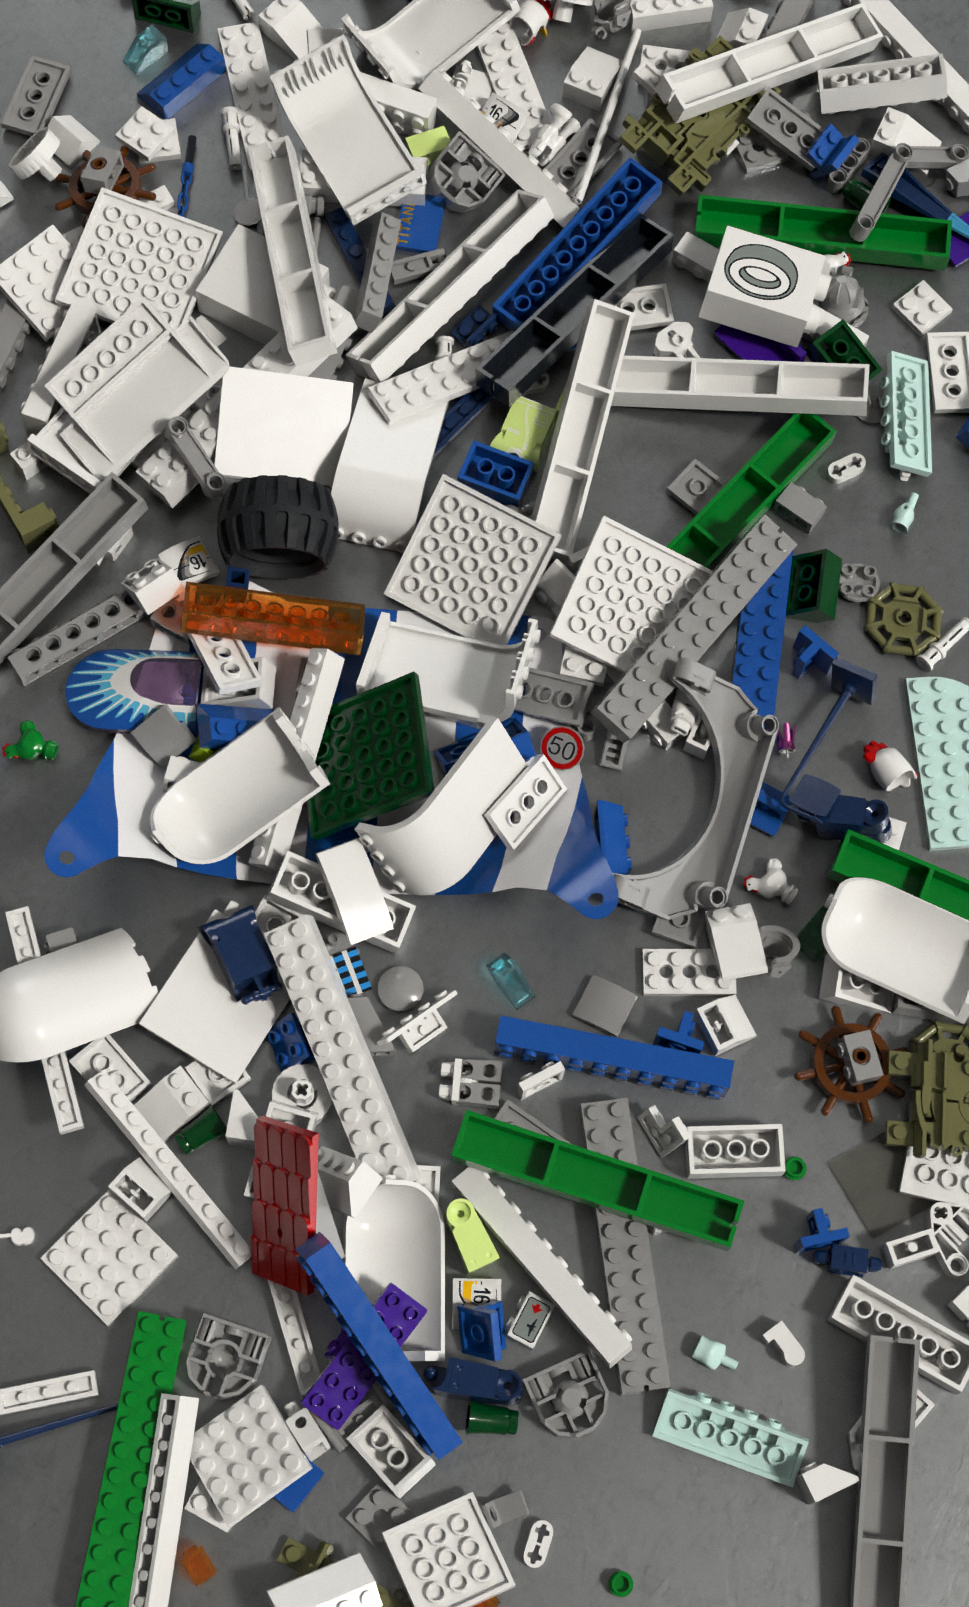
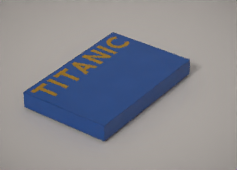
M426 194L425 205L402 204L399 218L401 224L396 250L421 254L437 249L446 205L445 198L442 199L440 196L436 198L434 195Z

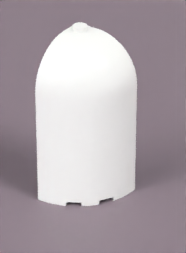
M278 707L169 787L159 798L150 814L149 820L152 830L150 835L157 844L161 842L172 855L185 862L194 864L218 862L235 853L330 783L320 765L317 767L313 759L315 756L305 742L301 745L299 742L301 739L296 733L297 729L281 708Z
M857 877L841 882L835 895L830 893L824 905L828 910L822 923L821 933L823 944L830 957L848 972L964 1024L969 1016V920L878 880Z
M122 928L0 972V1060L6 1062L41 1060L138 1024L159 993L156 985L151 986L147 975L150 972V968L144 956L137 955L133 948L136 943L130 935Z
M381 1175L383 1177L382 1181L356 1218L345 1215L343 1225V1251L345 1257L343 1262L372 1305L391 1282L427 1309L425 1316L401 1346L409 1361H445V1227L441 1209L434 1196L422 1185L413 1181L396 1180V1175Z

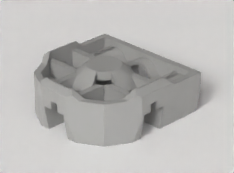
M459 131L430 167L428 184L436 198L440 196L442 199L445 198L448 205L446 207L449 210L464 213L483 204L507 173ZM441 158H442L449 166H451V167L448 168V167L441 161ZM463 183H469V188L462 187ZM448 185L451 188L452 186L456 188L455 191L458 193L454 197L445 190ZM474 188H475L478 192H480L484 197L482 198L481 196H479V195L474 191Z
M202 1313L190 1351L186 1357L188 1377L206 1396L221 1401L241 1397L257 1383L272 1338L267 1334ZM224 1332L242 1338L240 1346L238 1347L236 1343L230 1340L222 1339ZM197 1345L209 1348L205 1361L193 1357ZM235 1350L240 1358L238 1361H235L232 1356ZM243 1361L258 1365L253 1378L240 1374ZM209 1363L216 1364L218 1370L215 1373L211 1370ZM212 1377L223 1380L219 1395L207 1391Z
M589 1349L522 1380L532 1405L538 1414L540 1423L556 1437L579 1438L597 1428L607 1413L609 1391ZM568 1371L572 1380L562 1381L554 1387L551 1378ZM598 1380L602 1386L603 1393L590 1398L585 1385ZM559 1389L564 1391L562 1399H556ZM581 1398L586 1399L583 1409L579 1406ZM552 1401L557 1414L544 1419L539 1406ZM584 1414L590 1428L578 1433L573 1419Z

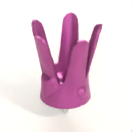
M785 723L783 726V738L779 729L776 736L778 753L786 754V758H788V753L796 751L794 740L797 725L794 726L793 730L789 729L788 723Z

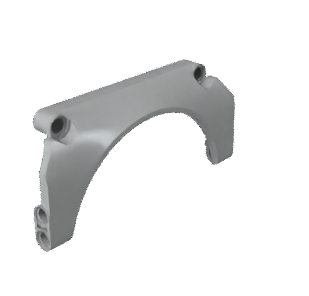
M678 658L672 682L695 706L711 740L715 760V788L709 814L693 843L671 863L655 871L639 875L613 873L618 889L619 903L663 920H670L697 912L698 905L704 908H720L726 904L779 729V722L775 716H760L756 714L758 708L753 705L740 687L717 677L714 670L688 658Z

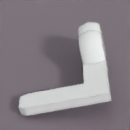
M25 1227L23 1230L13 1228L10 1233L0 1234V1239L10 1238L15 1246H27L33 1242L35 1232L32 1227Z

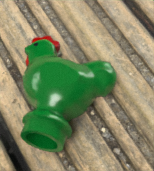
M26 720L20 725L21 737L14 745L7 743L2 748L3 756H7L8 759L21 758L30 761L43 755L45 760H54L58 752L59 743L53 742L52 739L47 742L44 741L42 734L36 730V725L32 721Z

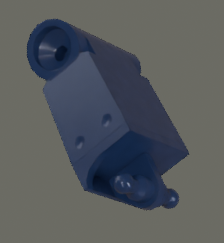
M839 795L825 818L816 816V818L822 820V824L797 814L798 819L804 824L815 823L818 836L823 839L841 840L848 829L880 843L888 841L892 835L888 807L885 802L878 799L866 801L865 798ZM798 808L799 810H801V811H803V812H805V813H807V814L813 816V814L808 813V812H806V811H804V810Z
M253 905L236 911L229 918L216 919L198 927L204 940L213 948L214 954L237 1002L241 1000V1003L244 1005L249 1004L251 1001L257 1002L261 1000L263 1002L273 992L282 989L283 986L277 977L278 967L257 925Z
M449 1357L447 1368L428 1366L423 1372L425 1381L433 1388L437 1396L505 1406H514L523 1397L521 1378L512 1370L499 1369L494 1366Z

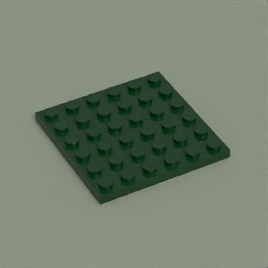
M414 671L331 705L315 760L317 767L319 765L322 767L330 784L307 800L311 838L315 841L355 826L359 822L368 821L427 798L435 790L419 675Z

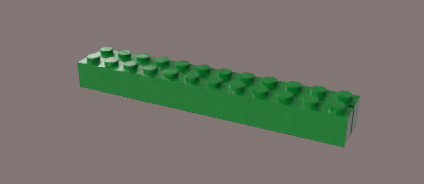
M699 194L694 235L714 247H720L728 225L821 255L841 254L844 251L845 254H850L852 261L945 271L950 258L952 220L881 213L875 227L866 240L858 242L850 236L849 231L860 211Z
M795 413L666 547L711 570L742 538L755 521L775 504L790 482L795 483L833 443L837 431L816 414Z
M848 829L842 836L829 869L828 878L840 883L857 877L878 880L969 920L968 879Z
M469 1110L465 1112L451 1154V1161L727 1252L731 1248L737 1229L736 1224L739 1222L744 1205L743 1200Z
M138 1311L136 1314L74 1607H128L161 1393L172 1395L187 1320L165 1316L162 1321L159 1320L160 1315L142 1311Z

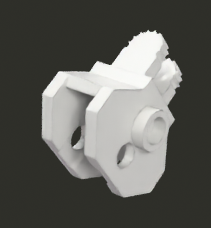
M673 322L658 332L653 356L700 358L693 349L691 341L694 328L689 322Z

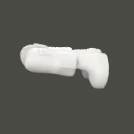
M553 103L550 107V113L554 117L551 125L545 124L528 151V155L532 154L539 161L538 166L540 168L550 163L566 145L565 139L571 134H576L581 128L580 123L571 117V112L557 103Z

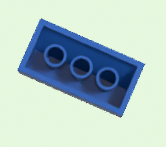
M196 44L141 89L137 96L162 119H169L226 72L224 56L210 44Z
M198 703L196 707L200 748L222 749L274 710Z
M516 718L501 723L525 762L529 761L531 757L536 756L529 732ZM477 734L433 751L444 777Z
M597 800L594 811L595 835L612 873L629 875L628 871L632 870L631 857H627L626 849H630L629 835H625V827H628V815L623 813L622 805Z

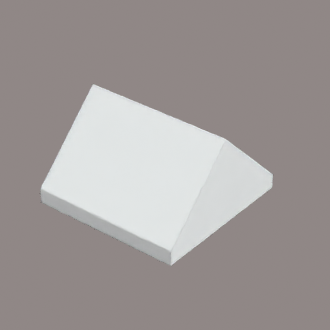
M71 115L52 116L47 126L60 140L59 147L53 155L68 168H72L83 158L82 154L85 150L91 151L100 143L99 139Z

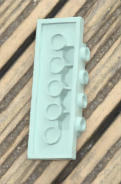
M891 351L887 354V374L881 378L879 384L880 389H883L880 407L884 408V414L880 421L881 426H884L881 444L885 445V452L890 453V467L928 477L932 474L928 361Z
M668 1388L652 1433L653 1437L793 1488L809 1439L785 1431V1427H782V1423L777 1419L768 1418L765 1421L758 1418V1413L752 1410L745 1409L743 1413L735 1410V1405L730 1402L721 1401V1404L711 1401L712 1397L708 1394L698 1392V1395L692 1394L689 1396Z

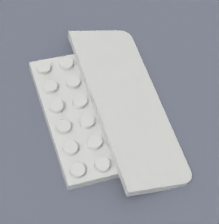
M142 296L44 386L75 420L60 436L97 479L104 480L111 472L115 474L167 427L170 419L181 415L220 380L229 370V361L192 316L184 321L176 330H173L149 301Z

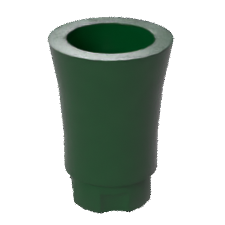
M853 178L844 188L842 195L848 199V202L861 210L872 188ZM889 198L882 213L886 212L891 202V198Z
M210 1105L199 1117L181 1129L182 1132L176 1134L174 1138L183 1152L189 1155L194 1150L197 1151L209 1142L225 1135L227 1127L212 1105Z
M469 1400L465 1433L466 1435H515L518 1428L519 1412L518 1410H509L507 1407L493 1406Z

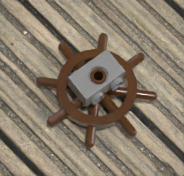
M96 146L93 154L85 150L82 156L86 162L81 164L73 172L72 176L60 173L55 178L58 182L69 184L71 196L56 203L55 209L61 211L75 205L81 213L86 215L82 222V227L85 228L101 187L136 200L140 198L154 201L156 194L142 190L140 177L155 171L156 166L150 163L137 169L133 163L125 159L129 151L126 146H122L120 150ZM131 181L130 188L120 186ZM84 187L85 191L79 193L80 188ZM96 196L93 203L87 201V199Z
M833 1006L831 1013L836 1027L830 1029L820 1039L805 1030L799 1032V1038L815 1048L812 1054V1068L796 1072L794 1078L797 1081L815 1078L822 1091L828 1095L821 1109L822 1115L828 1116L836 1101L845 1104H859L863 1120L866 1123H870L873 1117L868 1104L869 1100L875 1098L884 1089L898 1098L905 1096V1091L890 1082L891 1076L887 1075V1052L889 1048L882 1037L875 1032L882 1020V1015L875 1013L867 1027L854 1023L845 1024L840 1008ZM839 1037L837 1049L829 1045L833 1039ZM906 1047L891 1050L909 1052L908 1048ZM824 1053L839 1062L824 1065ZM841 1071L842 1073L834 1084L827 1074ZM848 1080L850 1085L854 1086L855 1093L843 1090ZM871 1081L875 1083L872 1088L864 1090L863 1083Z

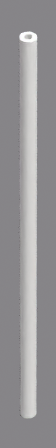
M638 28L633 30L574 198L576 204H582L641 35V30Z

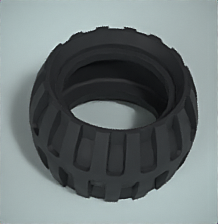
M259 475L258 477H247L241 479V481L234 482L226 490L217 518L218 544L226 565L250 569V576L261 579H303L326 571L336 550L339 535L337 510L329 489L324 488L322 484L301 477Z

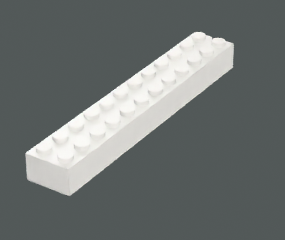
M860 3L663 74L655 90L664 104L668 103L667 110L674 122L679 123L763 92L768 87L779 86L817 72V70L825 69L871 52L883 38V34L865 5Z
M287 135L270 141L277 158H273L266 142L249 147L248 152L287 348L293 362L297 366L337 354L338 351L296 151Z
M517 190L384 317L373 333L369 332L345 355L355 373L367 379L375 380L378 383L388 380L399 367L404 365L405 361L413 353L417 352L428 339L433 337L434 333L449 321V318L459 311L471 297L475 296L482 286L488 283L500 269L504 268L506 263L513 256L517 255L528 242L533 240L534 236L555 217L545 196Z
M326 295L336 347L338 348L357 329L351 313ZM283 328L243 368L308 377L329 356L296 366L288 352ZM221 389L187 421L188 427L213 464L215 463ZM169 440L135 471L143 484L171 508L178 504L199 483Z
M596 299L586 308L531 517L532 520L562 535L551 559H558L563 563L573 554L635 315L633 312Z
M624 355L611 406L866 416L870 364Z
M304 915L264 933L356 1159L366 1163L380 1176L396 1175V1180L413 1182L422 1179L313 915Z

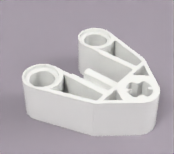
M937 1202L926 1211V1228L932 1229L940 1251L935 1256L944 1274L949 1278L956 1279L968 1271L969 1263L966 1257L957 1249L958 1247L941 1229L960 1246L969 1236L953 1218L969 1234V1207ZM937 1211H941L943 1215L937 1219L934 1214ZM954 1260L960 1264V1272L952 1270L951 1261Z

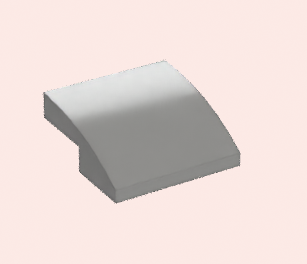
M168 705L160 707L131 732L144 750L163 768L168 765L171 756L178 757L197 741L185 722L180 723Z
M592 975L572 1015L575 1019L595 1026L599 1031L618 1037L637 999V995L610 981Z

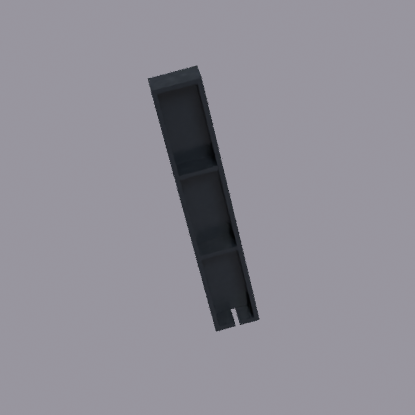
M640 213L475 368L476 385L490 395L494 392V398L510 407L578 342L587 306L594 299L613 306L620 302L672 252L673 233Z

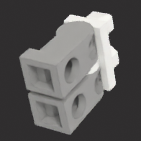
M455 1058V1062L442 1063L441 1077L453 1078V1085L440 1084L439 1099L451 1101L452 1105L499 1110L502 1061L462 1060Z

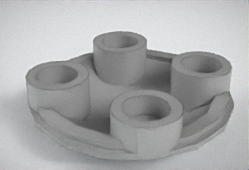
M847 563L842 566L838 591L843 597L853 602H866L878 593L880 581L874 566L860 563Z
M397 966L387 970L380 977L377 985L378 996L381 1002L391 1011H407L421 1002L424 992L423 982L419 974L405 966Z

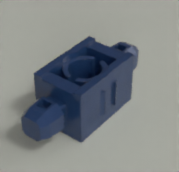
M832 1244L828 1253L827 1250H817L814 1252L813 1262L823 1266L827 1264V1273L855 1275L863 1278V1275L867 1273V1269L868 1272H879L882 1268V1260L872 1256L868 1258L869 1249Z

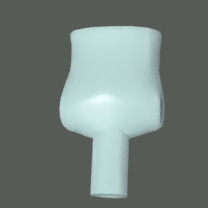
M912 492L907 503L895 509L892 527L896 532L901 534L908 533V528L914 520V507L919 497L917 493Z
M704 1335L700 1337L691 1357L713 1370L722 1364L735 1371L739 1363L725 1355L726 1345L711 1340Z

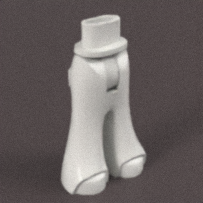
M677 687L671 710V729L682 736H687L689 730L693 728L699 713L688 697Z

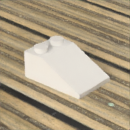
M275 0L258 15L260 31L295 60L309 54L307 30L324 29L300 0Z
M587 46L572 65L564 80L562 97L600 112L617 79L623 61Z
M888 107L873 138L869 154L879 156L883 152L890 156L899 143H906L909 146H940L942 141L908 114ZM930 168L906 169L927 176Z
M264 657L251 658L262 678V685L219 695L204 667L201 704L272 709L276 667ZM227 670L230 673H237L233 670Z
M750 903L705 911V931L722 981L768 973L757 920Z
M828 953L825 954L819 999L839 1005L888 1014L892 1013L894 992L848 972L840 967Z
M180 1065L159 1081L134 1106L165 1143L199 1117L210 1106V1103Z
M384 1404L346 1438L399 1499L436 1465Z

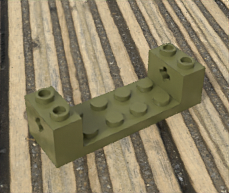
M1 421L0 455L9 451L6 444L9 442V439ZM0 473V506L29 554L37 550L59 527L57 517L51 507L47 509L44 502L22 512L19 504L12 498L13 495L8 485L4 484Z

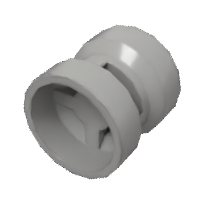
M305 194L309 216L316 214L318 217H324L325 195L312 197L310 194Z

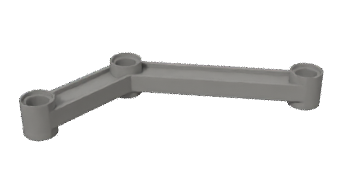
M899 143L889 156L850 228V236L858 242L866 240L875 227L905 168L948 169L968 158V148L962 144H955L953 147L909 146L906 143Z
M180 416L170 419L165 429V436L172 442L202 486V490L207 497H223L232 483L247 478L221 474L188 427L187 421ZM172 427H178L181 433L175 432ZM210 482L217 483L219 488H213ZM322 485L324 488H328L329 491H330V493H331V491H332V487H331V486H329V485Z

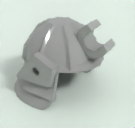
M593 0L595 6L593 21L598 24L592 27L591 33L605 39L607 32H619L628 24L632 12L629 9L631 0Z
M843 265L841 274L834 275L831 278L824 302L818 301V307L841 320L847 321L856 318L862 313L865 301L863 298L864 288L859 287L857 280L851 277L854 268Z
M776 925L762 926L759 928V933L768 967V973L763 974L780 978L792 967L790 962L799 953L800 942L793 932L784 927Z

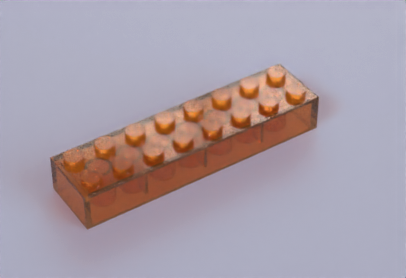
M186 581L180 632L308 649L326 648L333 652L360 655L364 639L365 604Z

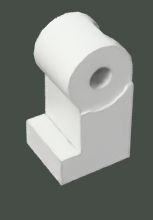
M782 1320L760 1337L765 1345L769 1342L774 1344L781 1353V1359L786 1366L796 1367L804 1361L805 1352Z

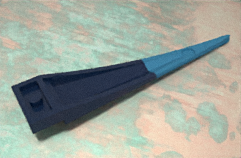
M882 152L863 168L860 176L875 184L889 156ZM905 168L890 197L929 218L952 220V230L969 239V225L934 197Z

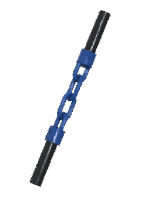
M194 135L188 136L185 162L182 164V188L177 200L178 215L185 217L184 213L188 208V186L191 184L194 170L193 159L197 139ZM185 198V206L182 205L180 207L181 199Z

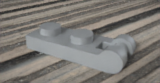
M436 249L393 261L391 277L394 285L428 276L445 260V250Z

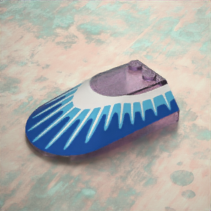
M107 649L95 652L81 660L68 677L65 688L68 708L80 723L89 729L106 733L132 734L131 732L160 707L168 705L180 723L185 722L196 738V705L202 661L197 652Z

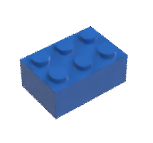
M473 440L458 474L457 481L503 505L511 504L519 507L533 477L535 463Z

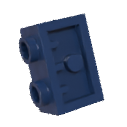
M478 305L451 332L450 337L465 349L484 341V337L488 333L492 334L499 325L498 314L494 312L491 315L482 306Z

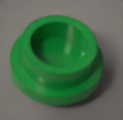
M790 1157L785 1161L786 1172L784 1175L786 1178L797 1181L804 1177L807 1168L801 1158Z
M624 1571L613 1573L608 1581L610 1592L617 1597L629 1595L633 1589L632 1577Z

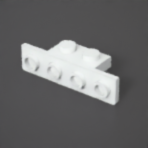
M456 990L440 992L434 997L436 1001L432 1004L427 1002L417 1008L419 1013L415 1016L410 1014L399 1021L401 1025L396 1029L393 1026L382 1033L383 1038L377 1044L379 1046L384 1045L398 1036L408 1053H413L448 1028L436 1009L458 993Z

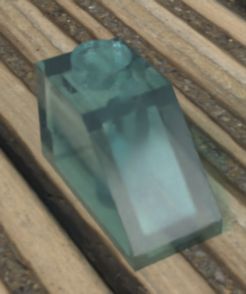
M151 24L135 37L123 59V63L136 75L140 74L168 52L166 37Z
M505 952L486 965L495 983L516 1010L536 997L518 963Z

